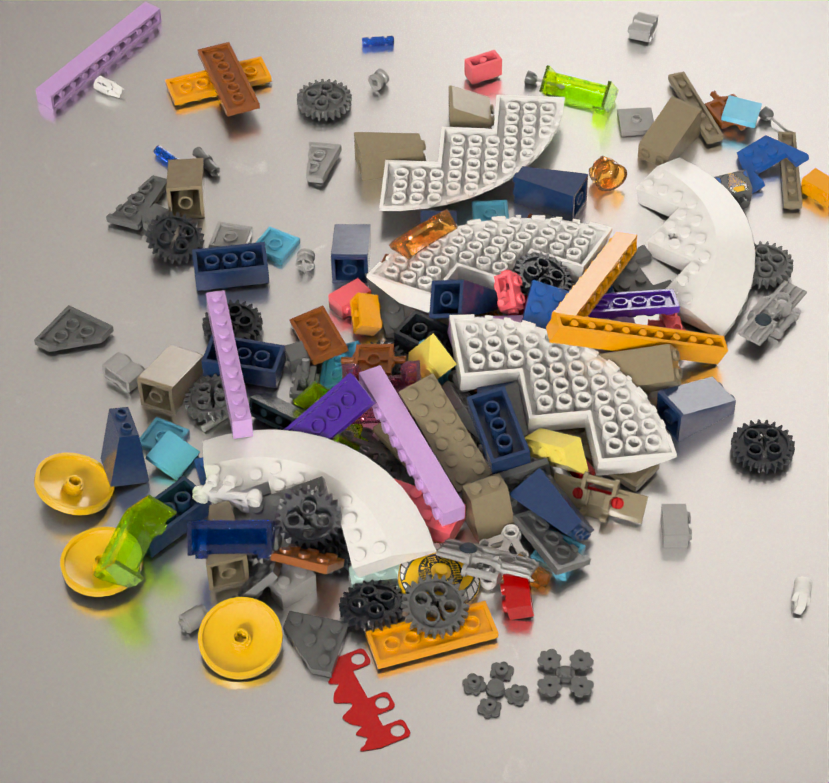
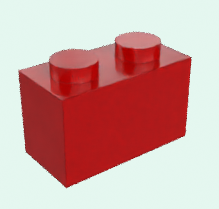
M503 574L504 583H500L502 595H505L506 599L502 600L504 613L508 612L510 620L533 617L534 609L530 579Z

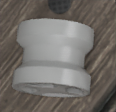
M377 69L374 74L369 76L368 82L373 89L380 90L383 85L389 82V76L383 69Z
M306 248L299 250L296 267L301 271L312 270L315 253Z

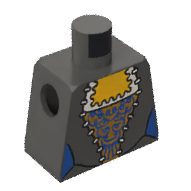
M746 170L714 177L731 193L741 209L749 206L752 197V186Z

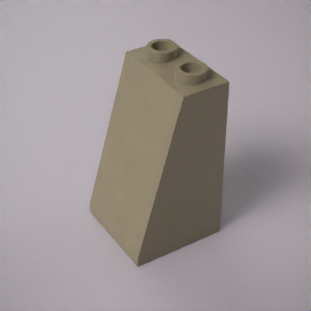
M672 96L639 142L638 157L658 166L679 158L700 134L702 109Z
M354 132L355 160L362 181L383 178L385 160L426 161L425 153H423V150H426V144L424 140H421L419 133Z
M203 158L168 160L166 191L169 213H173V216H176V213L179 212L180 217L186 214V219L191 217L205 218V172Z
M671 344L599 354L607 361L611 360L625 376L629 375L636 387H640L645 394L681 385L683 375L678 365L680 354L678 349Z
M169 345L137 378L141 405L176 415L186 398L185 393H189L188 388H193V383H196L203 373L202 358L204 355Z
M229 501L209 505L206 570L210 591L243 583L249 579L247 555Z

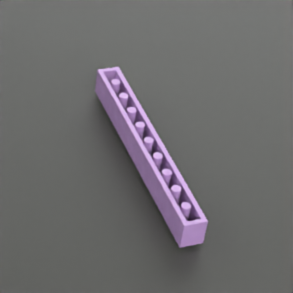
M147 2L137 7V9L35 89L37 101L52 110L161 23L160 8Z
M225 290L206 293L207 311L233 439L253 436L252 417Z
M381 365L359 372V382L375 401V404L372 406L375 418L380 420L383 432L389 435L392 447H396L400 461L405 462L409 476H413L415 479L416 488L418 491H422L426 505H430L435 520H439L443 527L464 519V503Z

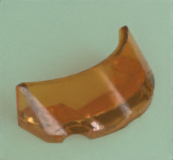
M448 209L408 230L393 240L389 246L392 250L410 260L421 250L458 227Z

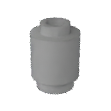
M202 604L192 607L179 615V627L184 632L191 633L200 627L208 610Z

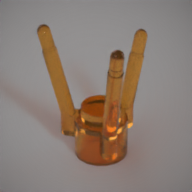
M538 566L531 576V579L534 580V582L530 581L531 586L539 589L540 586L546 587L550 582L552 573Z

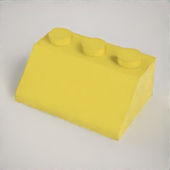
M434 333L409 352L407 378L410 381V385L432 373L438 379L457 365Z
M539 428L525 437L530 450V457L536 460L547 458L550 466L584 474L585 471L589 472L580 437Z

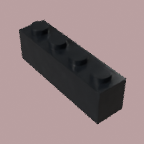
M265 391L251 396L249 401L251 416L278 430H284L305 412V410Z

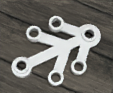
M209 474L206 483L195 486L192 491L193 499L199 503L205 504L210 501L216 504L229 501L232 510L235 506L244 513H249L248 505L259 507L263 500L262 492L257 489H252L248 493L228 492L237 483V479L231 475L225 477L223 485L218 491L211 490L212 487H217L220 480L214 474Z
M514 524L506 525L500 535L489 539H482L479 542L481 545H488L487 547L502 543L501 547L496 549L509 551L512 544L517 555L529 558L528 551L524 550L519 541L521 539V531ZM491 566L490 570L487 572L492 573L493 567ZM480 578L483 588L491 590L496 586L492 581L487 583L489 580Z

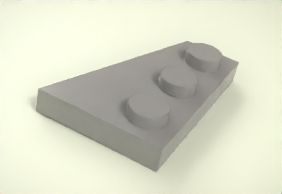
M309 142L307 182L324 184L342 151L341 144Z

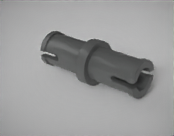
M196 147L193 150V156L203 158L204 168H206L211 176L218 175L220 168L213 162V158L207 155L201 147Z

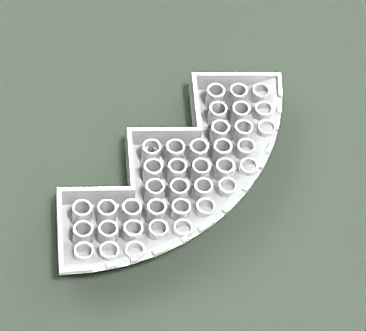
M496 95L494 129L442 127L438 162L385 160L379 211H406L448 205L472 198L507 182L514 177L516 172H519L522 166L528 167L548 146L559 127L563 115L565 97Z
M677 158L657 166L636 187L639 204L669 217L647 240L648 250L653 258L682 270L666 288L674 290L679 302L680 313H677V316H680L682 321L705 332L725 336L735 324L736 317L742 312V307L748 299V293L752 289L756 255L753 234L747 217L731 193L713 176L684 159Z
M516 215V217L506 219L505 216H496L488 221H481V219L470 220L465 225H449L444 227L443 231H431L427 237L423 238L420 236L411 240L409 245L399 247L396 253H390L386 256L384 262H379L367 274V278L399 303L427 313L430 311L432 281L464 279L495 290L494 276L501 274L500 272L504 270L512 271L517 259H520L521 255L525 256L526 253L532 255L535 252L538 256L542 252L544 257L549 254L550 259L555 257V262H562L561 267H567L565 272H569V278H572V282L577 283L579 277L584 274L585 270L591 265V262L597 257V254L606 245L613 228L593 222L589 224L580 223L578 219H573V221L562 220V217L546 219L545 215H532V218H521V215Z
M474 314L449 315L453 356L457 364L455 368L459 389L470 390L482 386L517 381L528 433L534 432L539 428L562 430L585 427L596 476L637 472L677 457L671 436L665 429L666 425L657 414L655 406H652L648 401V396L640 387H636L629 375L625 376L614 362L602 358L595 349L550 343L546 329L536 327V324L524 320L521 323L513 321L511 318L504 317V319H498L490 315H485V318L475 317Z
M277 429L253 430V436L233 439V434L230 433L202 441L206 478L209 474H214L220 479L217 487H212V491H218L227 475L237 479L235 487L231 488L228 492L248 493L252 489H257L262 492V496L269 493L274 494L323 476L328 495L332 493L333 500L337 499L338 506H341V526L352 568L359 578L437 552L424 519L402 486L387 471L367 456L344 444L322 436ZM321 515V516H319V517H320V518H326L327 516ZM305 528L304 530L311 531L313 529ZM291 538L286 539V542L291 543Z

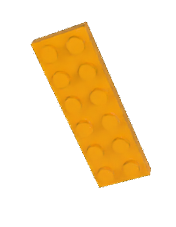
M261 56L239 61L251 87L272 82L271 75ZM205 70L165 80L166 87L175 105L217 95Z
M486 601L470 604L469 610L466 611L468 612V617L464 619V626L459 625V631L453 630L452 636L446 632L444 639L441 638L440 634L436 635V639H433L432 634L425 638V632L423 631L417 635L418 628L411 630L410 625L412 622L405 623V621L392 624L391 628L385 626L383 631L379 628L375 629L374 632L371 630L366 631V638L377 668L381 669L498 638L499 633ZM452 609L446 610L449 613L454 612ZM433 617L426 618L429 621H435Z

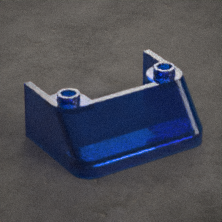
M194 520L187 522V556L195 555V559H208V555L258 554V558H270V555L274 554L276 520Z

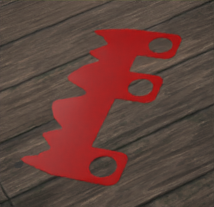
M362 648L339 656L332 678H330L328 683L339 684L334 692V703L352 704V707L342 718L352 725L361 726L356 735L367 738L365 745L360 749V751L382 748L409 737L410 730L405 721L401 719L384 726L381 723L378 714L393 709L395 703L388 692L367 697L353 672L369 665L371 662L366 651ZM360 653L364 655L365 661L362 664H354L351 660L352 656ZM379 697H386L389 700V705L386 708L376 706L375 702ZM394 725H401L404 727L405 732L401 736H394L391 733V728Z

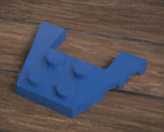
M767 135L737 152L742 170L747 171L752 186V194L765 187L764 181L758 174L781 160L787 158L795 167L809 160L807 153Z

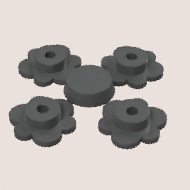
M555 649L540 652V657L537 659L538 664L544 666L546 670L551 668L557 669L556 676L545 675L544 679L537 681L540 693H547L548 696L553 697L557 694V691L562 689L560 682H571L569 689L574 692L575 696L583 697L584 694H591V689L594 687L593 681L587 680L586 676L574 677V669L580 668L582 671H585L587 667H591L594 664V660L589 652L584 653L583 650H576L574 655L569 657L571 667H560L562 657L560 654H557Z
M505 661L501 663L495 662L491 665L490 676L494 677V679L490 680L488 684L484 682L483 676H477L475 673H470L462 681L466 693L473 692V694L477 695L480 691L486 689L487 693L491 695L487 699H481L480 704L477 706V711L480 714H484L486 718L500 715L502 704L497 702L495 697L503 695L504 692L505 696L508 697V702L515 703L518 706L523 705L525 700L529 699L528 688L524 685L518 686L513 684L511 688L505 690L503 681L510 680L511 675L514 673V667L508 665Z

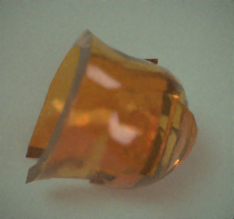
M600 156L593 163L592 167L589 168V177L595 182L599 190L611 191L624 183L627 178V170L614 159Z

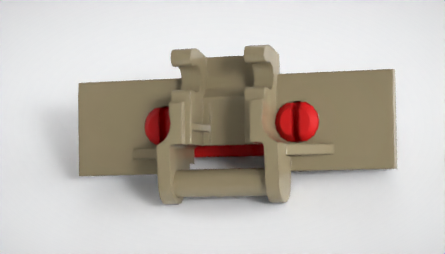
M586 471L583 479L555 473V481L574 505L581 508L580 512L584 517L590 516L606 523L608 516H613L642 524L649 496L619 489L620 480L616 479V481L590 475ZM588 482L612 488L613 491L610 492L607 490L588 486Z

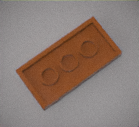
M323 305L289 319L298 339L302 341L313 365L323 363L330 358L349 351Z

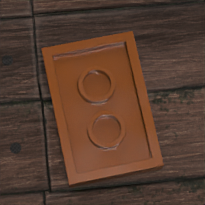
M288 544V546L280 547L279 550L271 553L272 561L323 574L331 573L344 566V559L338 558L337 554L319 553V550L313 548L302 549L298 544Z

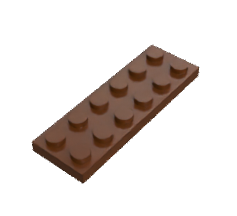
M230 42L197 49L198 56L227 117L260 109V103Z

